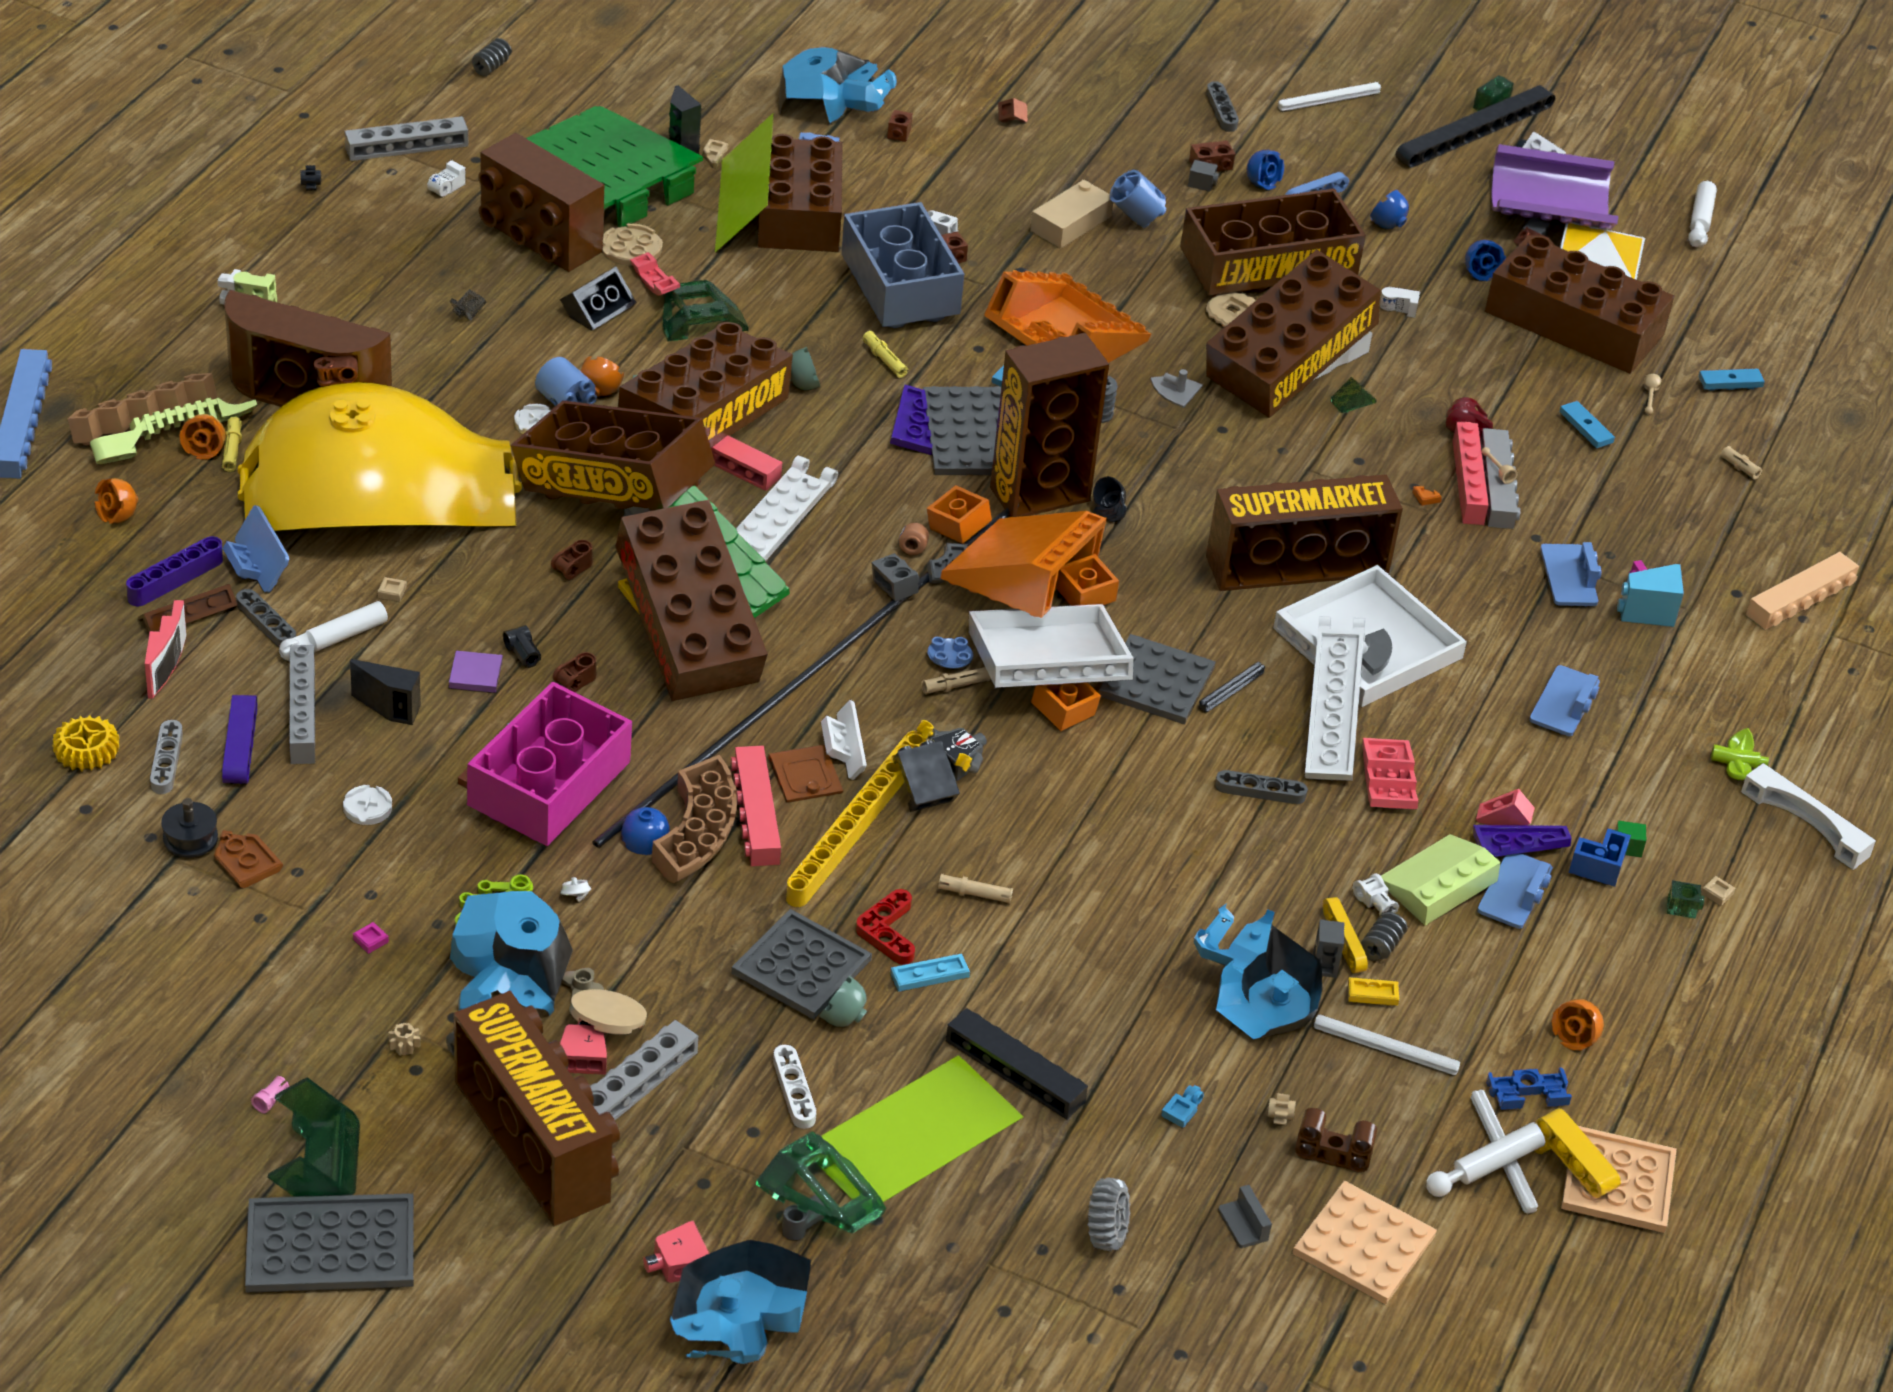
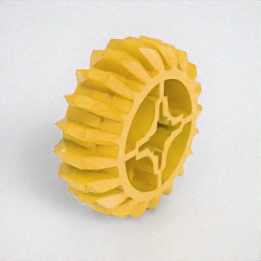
M91 715L87 718L80 716L76 720L70 718L69 723L62 722V726L56 728V733L53 735V752H55L58 762H62L64 767L70 766L72 770L80 768L83 771L89 768L92 771L94 767L102 769L103 763L110 764V760L116 758V754L119 752V734H117L114 725L110 724L108 719L101 720L100 716L95 719Z

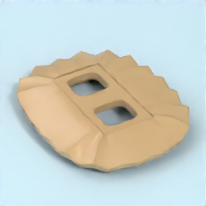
M1221 293L1208 302L1206 312H1208L1210 318H1214L1216 323H1221L1225 327L1256 300L1244 293ZM1229 307H1234V308L1238 309L1239 311H1237L1236 313H1233V312H1231L1230 310H1228L1227 308H1229Z

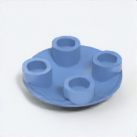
M934 637L928 647V656L934 663L942 667L961 668L972 661L973 651L967 645V639L963 637L955 639Z

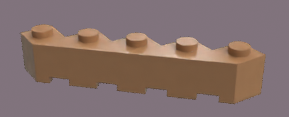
M212 373L190 374L184 376V381L181 382L168 381L156 385V390L146 392L145 390H140L127 394V399L120 401L111 399L99 403L98 408L87 411L86 408L77 410L68 418L73 443L90 445V441L99 438L102 434L113 435L125 432L130 427L129 424L133 418L139 417L140 420L144 414L152 416L156 411L162 413L164 409L170 408L171 411L175 406L182 408L187 403L193 405L195 401L201 400L202 403L206 398L216 399L217 392Z

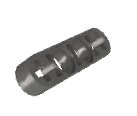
M1215 81L1208 83L1206 95L1220 127L1227 132L1236 131L1239 118L1224 85Z
M243 589L237 593L238 609L277 647L280 648V644L285 639L296 637V631L255 591ZM257 611H264V612H266V613H264V614H259V615H258V614H255V612H257ZM271 623L278 624L276 627H268L267 625Z
M1230 770L1218 772L1215 781L1216 789L1222 793L1291 804L1303 803L1306 800L1308 791L1307 786L1299 781ZM1251 783L1255 785V787L1249 788L1246 787L1244 784ZM1268 787H1276L1278 791H1271Z

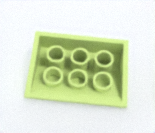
M1449 834L1381 875V878L1388 887V892L1419 921L1427 925L1497 882L1501 862L1484 847Z

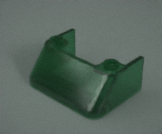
M308 1077L275 1094V1099L293 1112L292 1127L297 1134L306 1139L304 1158L299 1156L268 1173L267 1178L293 1197L354 1195L356 1192L360 1122L357 1115Z

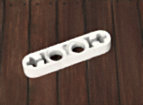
M789 1045L778 1046L774 1051L773 1063L792 1122L801 1129L811 1128L816 1122V1108L797 1051ZM783 1056L789 1059V1064L785 1065L786 1062ZM795 1074L798 1076V1078L795 1080H788L787 1078H785V1075ZM801 1093L805 1097L803 1099H794L791 1095ZM802 1108H804V1114L806 1117L800 1114Z

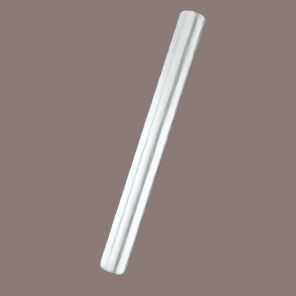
M1378 82L1284 99L1279 101L1278 108L1280 111H1287L1377 94L1380 92L1381 86Z
M1318 1015L1314 1022V1028L1451 1075H1456L1460 1067V1062L1323 1015Z
M1483 1090L1473 1091L1471 1100L1491 1142L1504 1137L1505 1134ZM1515 1160L1503 1166L1523 1211L1526 1214L1536 1212L1538 1204L1518 1161Z

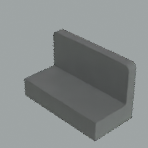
M1250 1185L1240 1187L1237 1201L1219 1206L1218 1211L1239 1248L1269 1241L1272 1227L1271 1221Z

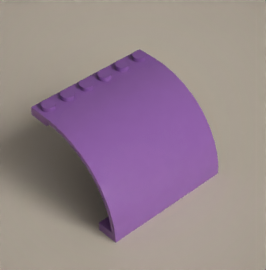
M1499 144L1496 147L1493 168L1492 209L1505 215L1517 214L1526 218L1537 217L1546 221L1558 220L1561 223L1567 224L1573 222L1581 226H1598L1601 229L1614 228L1617 225L1618 216L1608 215L1609 182L1614 161Z

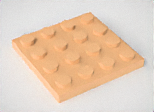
M1578 1126L1618 1172L1621 1184L1618 1188L1600 1198H1595L1567 1167L1561 1209L1665 1233L1668 1223L1676 1148Z
M1344 1181L1295 1245L1293 1255L1386 1305L1432 1242L1437 1230Z

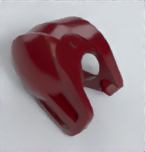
M1468 397L1455 400L1446 414V427L1453 433L1455 432L1457 422L1478 423L1480 439L1483 428L1493 429V423L1487 419L1488 416L1480 404Z

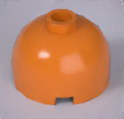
M592 356L587 357L581 367V372L595 384V395L597 397L610 396L617 391L624 379V373L620 374L618 371L620 367L603 357H597L596 360L591 359Z
M198 414L188 419L179 435L180 443L185 452L197 456L196 458L200 460L216 456L223 448L226 439L225 428L222 423L214 416L208 414Z
M102 479L95 489V494H99L98 501H95V508L103 522L109 521V524L124 522L134 514L138 497L128 482L122 479Z
M1573 999L1562 1004L1553 1013V1032L1555 1036L1558 1035L1564 1041L1560 1043L1566 1048L1583 1050L1596 1043L1602 1035L1604 1027L1603 1016L1600 1010L1589 1001Z

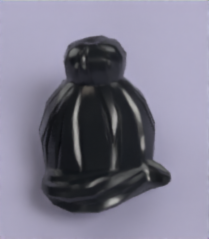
M1106 476L1100 478L1093 490V499L1096 506L1093 513L1107 518V521L1118 522L1125 517L1127 511L1125 506V488L1114 477Z

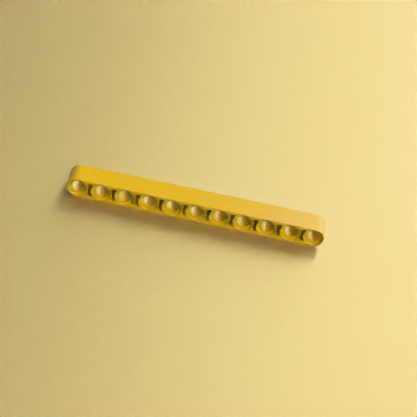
M910 731L903 737L788 878L786 901L790 906L802 907L808 903L905 781L898 763L894 764L893 758L900 748L905 746L915 748L925 742L926 739L922 737V732Z

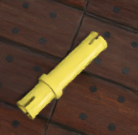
M868 331L863 335V342L871 348L875 356L881 358L898 378H902L908 373L907 366L888 349L885 341L880 340L873 331Z
M232 417L228 420L227 431L225 432L226 439L222 468L227 472H232L236 469L238 446L242 440L240 432L242 421H239L240 419L237 417Z

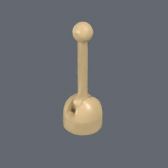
M1648 374L1644 379L1645 389L1649 391L1648 405L1645 408V413L1648 415L1653 413V392L1657 391L1661 386V378L1657 374Z
M1484 447L1482 449V454L1488 456L1499 468V478L1505 484L1512 483L1517 478L1518 473L1512 466H1502L1490 453L1489 448Z

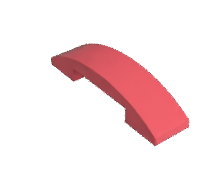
M649 252L630 259L640 279L655 295L661 296L680 288V283L673 276L668 277L658 267L656 259Z

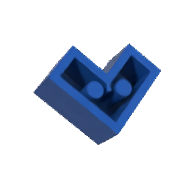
M1607 829L1603 844L1579 837L1569 873L1615 887L1631 835Z

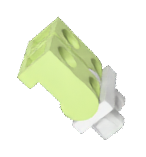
M234 269L232 274L222 273L218 278V287L228 290H222L220 293V304L225 305V298L229 290L256 295L263 299L277 302L276 281L273 274H266L265 277Z

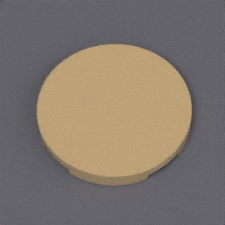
M627 224L626 227L616 229L612 227L604 233L602 252L615 263L632 266L630 259L647 252L657 259L662 253L663 242L652 228L640 224Z
M592 989L580 991L573 995L569 1008L570 1013L578 1022L584 1020L595 1025L594 1030L609 1034H630L633 1029L643 1028L647 1017V1012L640 1003L623 994L607 990Z

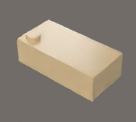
M1082 180L1032 211L1030 231L1055 246L1062 248L1112 216L1113 202L1110 199V194L1092 185L1090 182Z

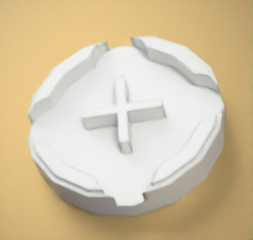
M542 404L524 406L522 410L516 411L514 416L516 429L524 434L551 410H549L548 406Z
M370 785L355 787L345 796L343 801L344 813L354 823L361 825L377 824L388 818L392 812V798L389 792L382 787L370 788Z

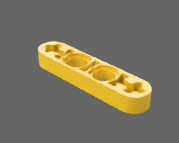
M1339 898L1324 899L1323 913L1326 920L1344 922V947L1342 954L1351 972L1367 971L1368 962L1366 954Z

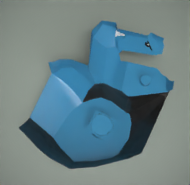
M834 48L808 49L783 65L779 86V111L781 113V107L786 98L823 99L830 123L837 120L843 114L846 107L866 112L879 110L884 104V97L892 88H895L897 83L896 76L888 69L873 82H868L877 71V64L870 63L869 60H863Z
M509 891L467 897L452 935L450 959L459 970L475 978L461 991L458 1000V1011L490 999L491 992L496 990L501 994L511 990L521 1005L525 1007L532 1005L534 1008L547 1010L549 1016L554 1012V1001L573 949L558 915L532 891Z
M1226 904L1218 909L1219 914L1206 930L1199 929L1194 937V944L1200 957L1226 966L1220 978L1216 1010L1253 1039L1286 1033L1305 1027L1313 1019L1321 998L1322 966L1320 959L1274 927L1272 921L1275 912L1268 909L1261 919L1254 923L1246 924L1229 949H1219V942L1234 922V916L1226 909Z
M746 1240L718 1249L685 1266L682 1270L672 1316L670 1315L673 1329L677 1335H681L688 1340L722 1341L728 1344L731 1350L708 1352L693 1350L690 1354H687V1357L701 1358L709 1354L730 1358L736 1363L745 1364L757 1361L764 1355L767 1345L764 1329L799 1333L808 1289L811 1260L772 1243Z

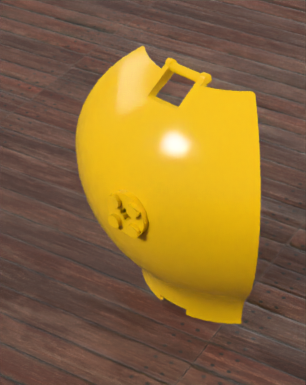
M352 382L323 386L292 399L279 408L261 426L244 453V462L238 466V474L240 475L238 499L244 501L245 519L254 505L260 506L274 531L386 525L516 526L515 493L522 490V483L519 481V472L509 441L480 436L462 426L449 414L426 399L408 391L375 383ZM259 461V467L253 472L254 468L256 467ZM505 466L509 468L510 474H505Z

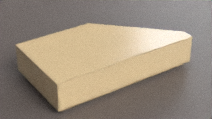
M709 139L703 149V156L713 168L716 169L728 150V143Z

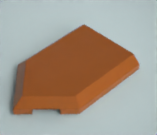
M222 830L214 858L240 887L246 888L280 872L283 868V863L258 835L248 833L246 836L236 835L232 831Z

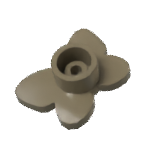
M591 968L567 971L561 982L571 987L573 990L572 997L584 990H604L601 984L593 982L594 971Z

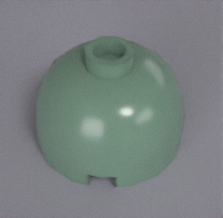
M804 347L793 352L790 381L800 390H812L821 387L808 348Z
M849 976L819 1016L837 1027L848 1026L853 1021L859 1023L867 1012L864 1009L867 1002L864 988Z

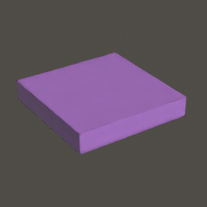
M456 651L449 688L496 693L503 655Z

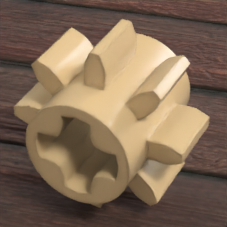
M410 1023L397 1024L394 1031H389L388 1033L390 1050L395 1049L399 1055L413 1054L414 1048L420 1047L419 1029H414Z
M1277 1093V1099L1270 1098L1268 1117L1274 1118V1124L1286 1125L1287 1120L1294 1119L1296 1101H1290V1095Z

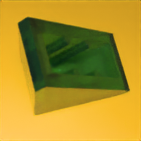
M1351 376L1331 397L1330 401L1341 413L1375 404L1377 399L1366 387Z

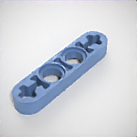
M1337 172L1292 188L1285 195L1322 189H1336L1339 193L1346 189L1349 179L1343 173Z

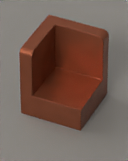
M1015 98L998 102L999 121L1004 123L1017 119L1023 123L1028 122L1027 104Z

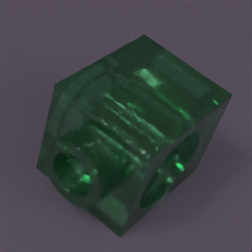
M1672 880L1667 896V914L1696 919L1698 909H1703L1705 896L1701 895V885Z

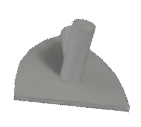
M1184 369L1179 371L1178 377L1165 373L1164 376L1150 379L1158 394L1171 403L1183 408L1203 387L1202 384L1187 379L1188 372Z

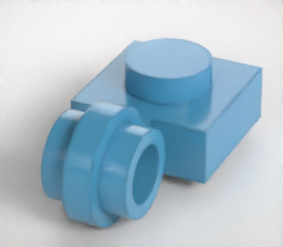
M1189 1085L1183 1097L1176 1093L1162 1109L1161 1116L1184 1128L1197 1112V1107L1203 1099L1204 1092L1196 1085Z

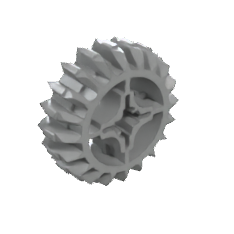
M1115 1178L1100 1179L1092 1189L1090 1205H1088V1226L1090 1240L1095 1248L1106 1251L1118 1250L1126 1240L1128 1224L1130 1223L1129 1215L1131 1213L1130 1195L1124 1181Z

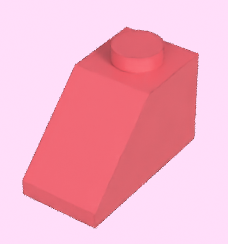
M1519 789L1481 803L1476 820L1478 823L1486 825L1531 824L1535 808Z

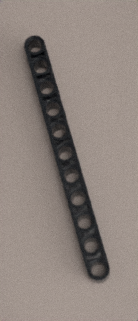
M1538 85L1401 144L1396 150L1395 157L1410 168L1416 167L1549 109L1554 104L1556 96L1543 86Z

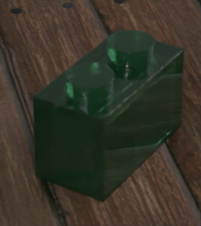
M1498 75L1476 90L1473 109L1480 111L1510 98L1514 83Z

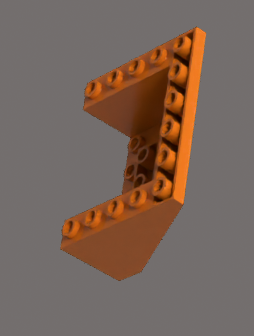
M1013 270V272H1003L984 314L985 317L1027 346L1051 341L1058 337L1086 333L1108 363L1148 342L1151 333L1145 330L1146 327L1130 320L1131 317L1128 314L1116 310L1115 305L1102 301L1100 295L1089 292L1084 284L1073 281V277L1067 273L1056 274L1050 272L1045 274L1040 271L1037 273L1025 271L1024 273Z
M1089 511L1000 518L942 570L940 578L952 585L964 587L972 593H979L990 600L1002 602L1013 609H1020L1031 616L1042 618L1051 609L1059 569L1067 563L1094 554L1099 557L1107 518Z

